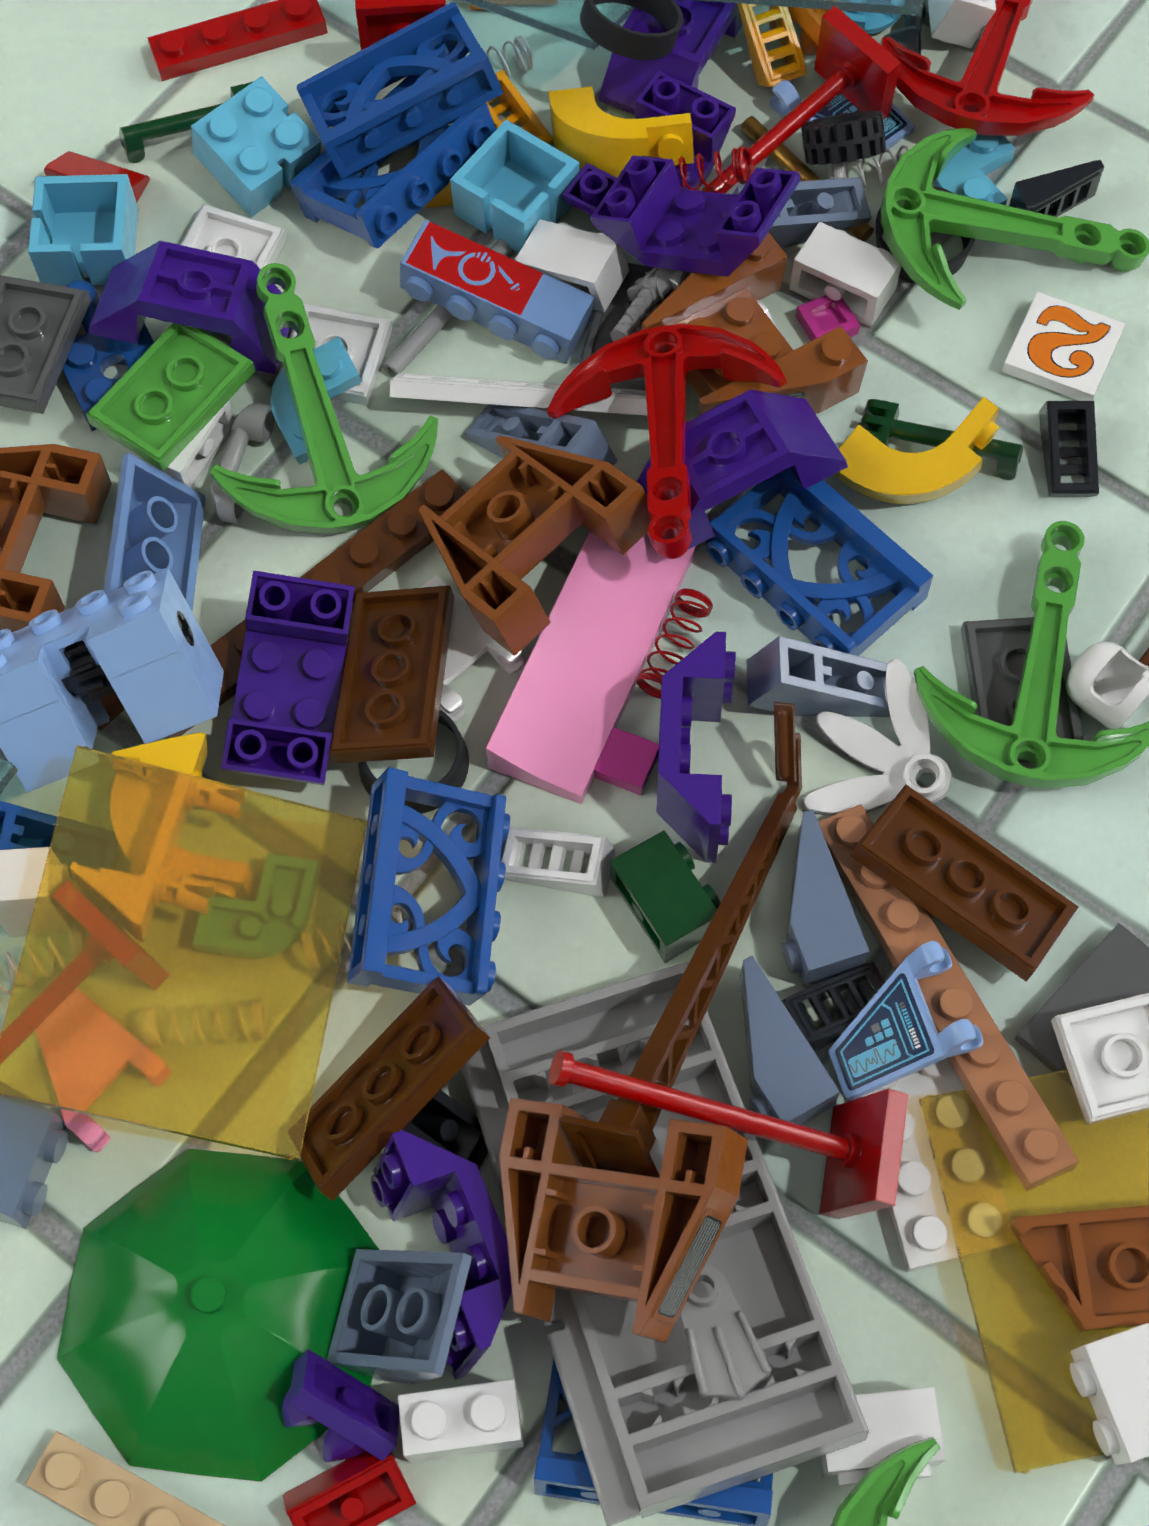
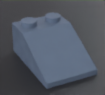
M1 1082L0 1222L26 1229L31 1216H37L45 1203L47 1185L44 1183L52 1163L57 1164L66 1150L68 1133L65 1130L67 1127L54 1111Z
M356 1249L327 1361L340 1368L379 1381L416 1384L442 1377L472 1256L462 1252Z

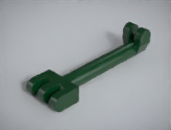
M252 82L230 87L231 97ZM221 104L120 127L119 138L125 149L128 161L138 163L145 158L143 141L191 130V126Z
M869 399L864 409L866 414L862 416L859 424L888 447L891 438L937 447L954 432L952 430L898 420L899 404L878 399ZM992 439L983 450L976 446L972 449L979 456L998 460L996 474L999 478L1004 480L1015 479L1018 464L1023 454L1022 444Z

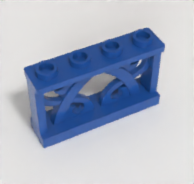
M454 2L443 6L296 86L319 134L320 140L341 179L504 93L488 56L479 45ZM421 75L413 85L387 99L374 100L380 90L406 76Z
M409 75L383 99H387L413 85L421 75ZM485 103L396 150L406 149L419 142L417 156L401 170L377 176L378 167L394 153L392 152L341 179L325 150L295 176L289 184L306 218L316 223L322 219L367 240L370 246L378 249L448 185L450 179L494 133L496 127L488 105ZM361 198H365L366 203L357 209L356 206Z
M790 467L756 484L719 517H714L709 521L715 536L706 540L705 545L713 561L721 567L728 566L741 578L743 586L752 596L758 599L762 597L776 609L779 619L785 626L791 630L798 629L813 645L859 656L911 609L914 611L927 599L933 574L824 480L803 490ZM779 493L785 498L777 516L760 510ZM809 519L819 529L815 532L804 531L793 526V522L800 528L805 529L804 521ZM755 522L764 524L772 528L773 533L771 534L761 529L750 531L748 537L755 538L760 543L757 548L751 549L735 535L736 530L745 523ZM790 538L807 545H819L832 540L841 547L837 561V571L842 583L824 584L793 579L788 559V539ZM769 559L771 562V566L766 563V561H768ZM856 560L866 569L864 571L855 570V575L859 579L857 581L854 580L848 568V563ZM888 591L894 593L896 597L875 614L869 599ZM856 602L863 614V624L858 630L845 633L828 617L831 614L838 613L845 618L847 624L851 614L849 603Z
M390 767L372 784L347 983L364 987L376 985L420 994L439 976L452 987L463 1003L469 1006L491 990L496 974L495 962L490 961L492 942L497 938L501 923L500 912L495 910L497 892L502 888L506 873L505 863L500 861L501 847L510 829V815L505 813L506 796L500 794L489 795L408 776V771ZM405 800L439 809L432 820L404 804ZM455 812L470 815L477 824L476 842L469 843L462 838L461 831L466 824L457 825L447 835L441 829L446 817ZM418 839L423 842L420 851L413 858L405 857L399 851L400 840L408 841L412 849L416 846ZM433 852L452 876L461 898L446 914L434 922L425 925L420 905L408 891L395 885L396 875L407 874L418 869ZM474 859L473 868L468 860ZM393 906H401L407 910L413 930L408 931L407 917L403 923H396L391 919ZM467 920L466 932L457 928ZM435 943L437 956L447 964L452 963L448 953L449 948L458 947L464 954L462 972L454 977L441 974L431 962L428 946ZM415 951L419 970L385 964L386 956Z

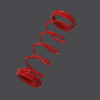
M746 146L732 149L731 157L735 176L731 183H726L721 176V156L716 150L714 153V165L718 176L713 186H709L703 178L704 162L702 155L698 153L696 165L700 181L696 188H691L686 182V161L683 156H680L678 164L683 180L681 188L683 189L686 186L689 190H699L703 182L707 188L714 189L720 180L728 187H731L736 180L742 185L746 184L754 171L750 150ZM742 154L744 155V159H745V166H746V173H745V175H744L743 166H742Z
M685 588L677 591L675 602L670 606L672 618L666 619L662 624L665 634L655 639L654 644L657 651L651 652L647 656V663L650 668L643 669L636 679L639 688L650 696L661 699V690L653 687L644 679L652 680L662 685L663 675L659 672H668L665 669L654 668L650 663V658L654 654H660L675 665L678 662L665 654L680 660L683 659L682 656L676 653L661 651L658 647V641L662 637H668L673 643L682 648L690 650L695 648L694 643L686 637L668 634L666 624L671 620H675L688 631L694 633L702 632V627L695 621L676 617L673 612L674 607L678 605L687 614L699 618L708 617L713 609L711 600L697 590ZM681 596L696 598L706 604L708 609L697 602L683 600ZM680 621L691 623L698 627L699 630L692 629ZM674 638H679V639H681V640H684V641H686L687 643H689L691 646H686V645H684V644H681V643H679L678 641H676Z

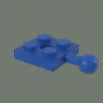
M75 280L68 283L65 287L87 290L91 299L82 321L87 334L75 338L62 370L91 431H94L97 428L89 423L86 414L121 378H107L103 376L105 370L111 365L123 364L128 367V371L150 348L154 341L145 323L136 344L89 334V325L99 303L98 292L89 282Z

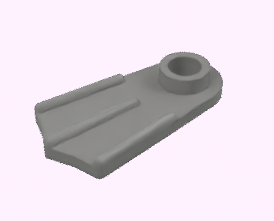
M705 1264L696 1283H709L713 1288V1292L708 1297L701 1298L691 1291L680 1313L699 1394L702 1398L722 1397L742 1400L758 1383L770 1375L771 1369L725 1276L717 1268Z

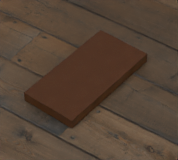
M450 585L355 593L329 751L334 764L434 757L455 597Z
M906 784L859 841L850 855L1025 982L1028 981L1079 907Z
M441 977L435 978L287 1132L318 1190L332 1201L386 1147L392 1133L401 1131L490 1039V1036L456 992Z

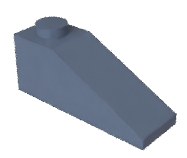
M860 177L800 181L769 230V233L781 249L807 241L819 222L839 230L868 223L872 216ZM737 186L732 195H739L744 186Z
M488 404L465 433L469 441L501 458H504L495 441L499 435L609 462L613 466L618 461L595 420L566 414L554 419L548 416L546 410Z
M778 636L746 660L748 706L774 712V702L795 704V716H817L818 713L826 711L844 716L891 717L886 691V669L888 663Z
M813 809L803 812L787 936L786 942L782 943V951L787 967L791 973L799 972L804 987L828 980L866 964L870 952Z
M751 955L743 960L740 975L750 1088L754 1096L749 1099V1103L754 1112L803 1125L834 1107L840 1091L757 961Z

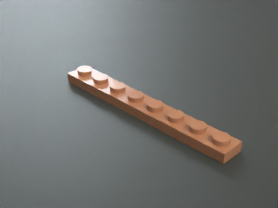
M862 804L819 821L818 823L842 882L893 968L896 970L914 950L930 941H937L942 948L949 952L952 960V966L949 970L917 980L938 1033L960 1019H968L972 1025H976L980 1029L983 1037V1045L980 1048L968 1053L948 1057L947 1059L1026 1192L1074 1170L1079 1162L1077 1156L928 912L850 856L856 845L873 825Z

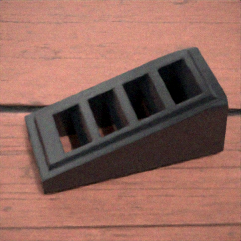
M1095 160L1017 181L1009 206L1058 217L1095 196L1104 165L1101 160Z
M1046 401L1039 410L1049 497L1097 496L1099 494L1094 401ZM1058 424H1077V430H1058ZM1059 440H1079L1080 447H1059ZM1060 457H1081L1082 464H1060ZM1061 474H1083L1085 483H1061Z
M873 961L803 989L781 1000L814 1052L835 1042L868 1004L858 983L867 980L874 994L885 983ZM848 989L860 1011L852 1014L840 992ZM828 998L832 1000L842 1018L836 1022L833 1021L823 1003ZM813 1007L824 1027L816 1030L805 1010Z

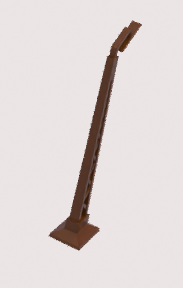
M774 702L776 781H786L787 787L784 793H778L630 1074L632 1077L670 1088L673 1087L796 813L797 806L795 802L802 790L801 735L800 733H795V704ZM618 1097L617 1100H609L599 1122L563 1115L559 1120L582 1167L656 1178L660 1177L650 1156V1151L656 1140L653 1129L662 1109Z

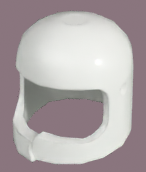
M1108 641L1098 642L1082 652L1073 663L1066 679L1067 694L1079 708L1109 729H1119L1149 696V666L1133 658L1123 647L1116 643Z

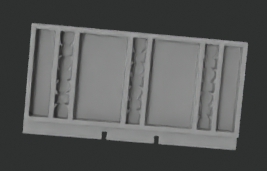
M689 962L673 965L483 1026L490 1039L462 1067L502 1197L499 1153L510 1098L562 1104L589 1118V1120L599 1122L609 1100H617L618 1097L567 1083L565 1087L550 1084L549 1070L555 1054L559 1050L570 1052L574 1055V1060L630 1076ZM706 1011L672 1088L745 1109L708 1011ZM662 1110L653 1129L656 1140L650 1151V1156L658 1173L660 1174L670 1119L706 1124L712 1123ZM733 1130L748 1140L739 1197L705 1263L717 1268L725 1276L771 1369L770 1375L758 1383L742 1400L722 1397L702 1398L700 1396L680 1315L666 1343L658 1342L632 1334L637 1302L556 1288L550 1322L542 1321L543 1326H550L563 1320L565 1329L548 1334L547 1339L607 1526L640 1515L641 1518L651 1516L855 1445L867 1439L869 1433L867 1424L760 1146L754 1135ZM697 1282L692 1292L696 1296L704 1298L711 1295L713 1288L707 1282Z

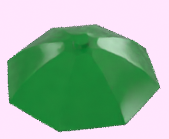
M188 1149L83 1228L67 1301L57 1360L129 1466L262 1482L328 1430V1427L320 1422L303 1427H286L282 1416L284 1397L291 1387L294 1363L307 1349L327 1360L356 1249L379 1250V1248L339 1195L332 1201L318 1190L303 1161L251 1154ZM340 1368L371 1388L372 1378Z

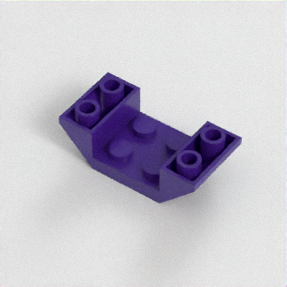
M674 0L682 11L683 23L672 52L656 60L631 59L612 52L599 93V101L635 115V100L658 71H662L698 89L699 75L723 35L735 38L743 25L737 0ZM635 7L622 26L642 33H663L667 31L656 18Z
M658 71L635 100V119L690 113L694 163L686 164V182L691 188H696L700 181L696 156L700 153L703 157V178L706 181L714 167V153L716 150L720 153L735 117L736 107L662 71ZM586 163L562 194V200L592 215L617 178ZM675 165L680 185L682 186L683 180L680 175L679 165Z
M632 155L590 218L592 224L645 266L728 277L762 243L801 178L799 172L755 168L739 195L685 190L681 188L673 159Z
M165 241L156 242L112 268L89 325V334L136 344L146 317L164 322L204 329L209 332L231 335V348L253 361L255 371L277 374L280 364L263 315L266 304L257 295L256 284L261 269L254 261ZM275 284L267 286V290L272 294L282 293ZM282 328L280 330L281 335L288 338L290 328Z
M750 389L686 423L685 465L687 466L690 478L691 519L689 520V526L692 534V542L688 549L715 536L706 516V510L790 467L803 490L848 467L845 458L806 399ZM651 456L637 480L642 485L646 496L647 471L651 467Z
M253 570L245 617L246 633L232 718L228 720L221 762L222 771L317 785L325 784L355 586Z
M717 631L662 676L656 813L706 863H716L718 845L728 846L732 814V794H722V775L690 774V730L692 721L720 722L722 704H732L736 652L726 651V632Z
M401 1130L392 1133L373 1170L374 1174L371 1176V1186L377 1203L380 1207L387 1206L393 1222L434 1208L435 1212L432 1213V1221L442 1244L448 1243L451 1252H462L472 1256L445 1366L450 1365L456 1380L466 1376L490 1347L511 1296L512 1286L507 1237L477 1165Z

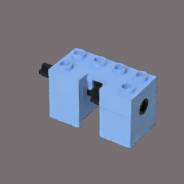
M169 568L155 574L151 571L140 572L126 580L123 587L109 593H105L104 590L91 592L82 597L75 607L58 613L55 609L45 611L33 618L29 626L11 632L10 629L0 630V749L27 793L98 764L99 758L93 750L97 728L109 722L110 718L99 700L100 698L116 692L145 744L155 742L217 717L224 670Z

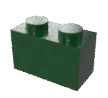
M665 830L610 860V879L664 963L700 943L721 903L713 888L709 884L701 886L691 871L695 869V865L686 847L681 842L674 844Z

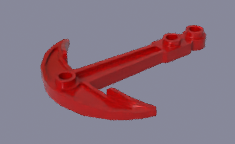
M995 0L996 11L987 23L960 81H953L929 72L931 62L927 57L905 48L890 36L881 39V45L901 62L896 84L898 90L915 108L942 124L956 129L970 128L980 135L1020 136L1052 128L1070 120L1085 109L1094 98V94L1089 89L1055 90L1040 87L1033 89L1031 99L998 92L1020 22L1026 19L1033 0Z
M689 324L663 325L643 329L606 344L574 368L554 394L547 409L548 416L557 419L581 406L609 398L612 395L610 384L645 377L651 467L647 471V505L651 521L648 533L654 551L667 559H676L683 556L692 542L689 520L691 519L690 478L687 466L685 465L687 372L699 369H722L723 377L728 381L757 382L778 388L787 383L786 376L779 365L765 350L754 342L721 328Z

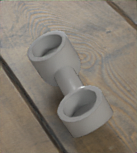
M252 403L242 409L232 424L231 434L219 466L237 472L249 440L261 443L269 441L275 420L271 405ZM212 479L213 500L219 519L230 523H239L244 509L237 505Z

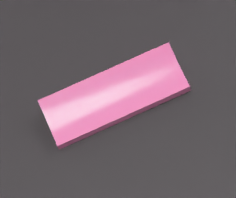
M589 531L548 617L551 623L542 630L486 746L489 769L582 804L593 781L594 768L613 727L617 728L637 684L636 679L647 662V656L653 649L655 639L658 637L662 624L669 614L670 606L674 603L676 593L679 591L694 559L695 546L688 549L679 558L667 559L654 551L649 533H646L633 547L622 555Z

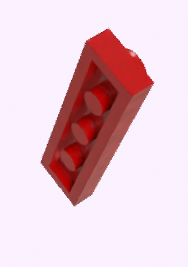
M275 0L150 36L147 39L161 80L166 81L324 35L328 31L326 20L317 0Z

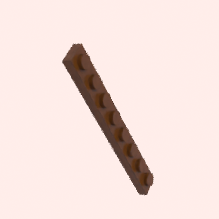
M443 469L300 578L355 586L354 603L355 593L369 592L434 541L418 510L423 504L440 517L466 492ZM245 620L211 645L215 656L224 670L219 707L236 694L246 633ZM189 727L187 729H184L182 731H179L164 738L168 739L182 736L192 727Z

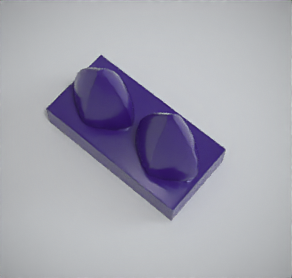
M307 1349L294 1363L291 1387L284 1397L282 1416L285 1426L303 1427L318 1422L327 1426L328 1430L323 1443L325 1463L350 1459L366 1451L383 1461L397 1447L399 1405L315 1352Z

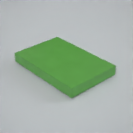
M172 323L86 416L92 426L156 468L164 471L254 374L255 367L253 361L202 329Z

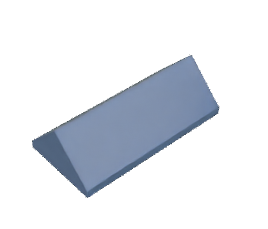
M129 452L122 457L104 592L109 593L123 587L126 580L140 572L151 571L155 574L169 568L191 611H193L206 496Z

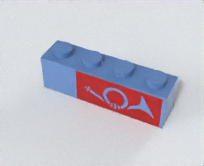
M426 219L400 262V288L406 290L410 296L419 301H430L444 307L460 320H472L483 325L499 338L505 340L513 339L532 348L536 354L545 359H556L567 364L591 319L594 296Z

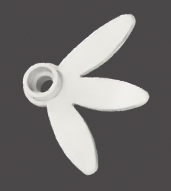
M893 659L889 661L886 669L887 702L893 727L901 743L900 746H897L875 729L850 717L822 711L816 716L817 725L833 744L854 760L883 774L851 778L817 789L809 793L802 800L805 810L813 809L814 813L836 815L862 804L865 811L869 812L889 805L905 784L932 803L941 800L949 792L952 784L950 767L941 757L930 754L931 734L928 715L917 692L916 682L901 660ZM924 773H932L936 776L934 784L926 788L917 784L918 778Z

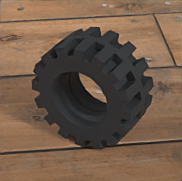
M856 111L853 113H841L835 116L830 115L806 122L801 127L805 161L809 165L853 162L857 159L877 156L886 151L885 130L881 111Z

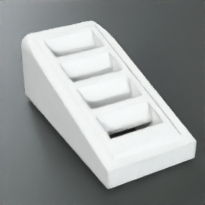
M510 827L504 843L501 862H504L506 866L505 880L605 897L610 881V860L615 857V849L606 836ZM525 844L532 845L528 867H520ZM551 848L552 852L548 869H541L545 849ZM572 852L569 872L563 871L566 853ZM590 856L588 871L584 873L587 857Z

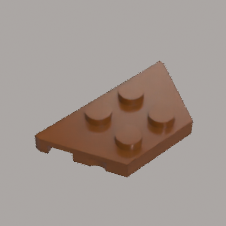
M1149 1205L1014 1217L1009 1221L1011 1231L1080 1332L1137 1327L1149 1323Z

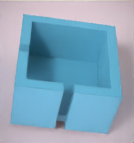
M263 76L191 126L193 154L251 218L282 196V182L288 190L292 189L289 182L321 154V140L295 112L288 116L289 105ZM283 162H284V172H283L282 167L280 166V164L283 163Z
M505 120L450 179L454 215L486 234L493 228L494 239L504 240L512 250L519 253L539 219L558 223L573 206L562 200V194L580 172L579 162L510 121Z
M128 174L35 177L32 207L35 218H31L28 253L40 282L65 286L72 281L83 280L84 277H89L92 285L106 284L112 268L135 255L139 209Z

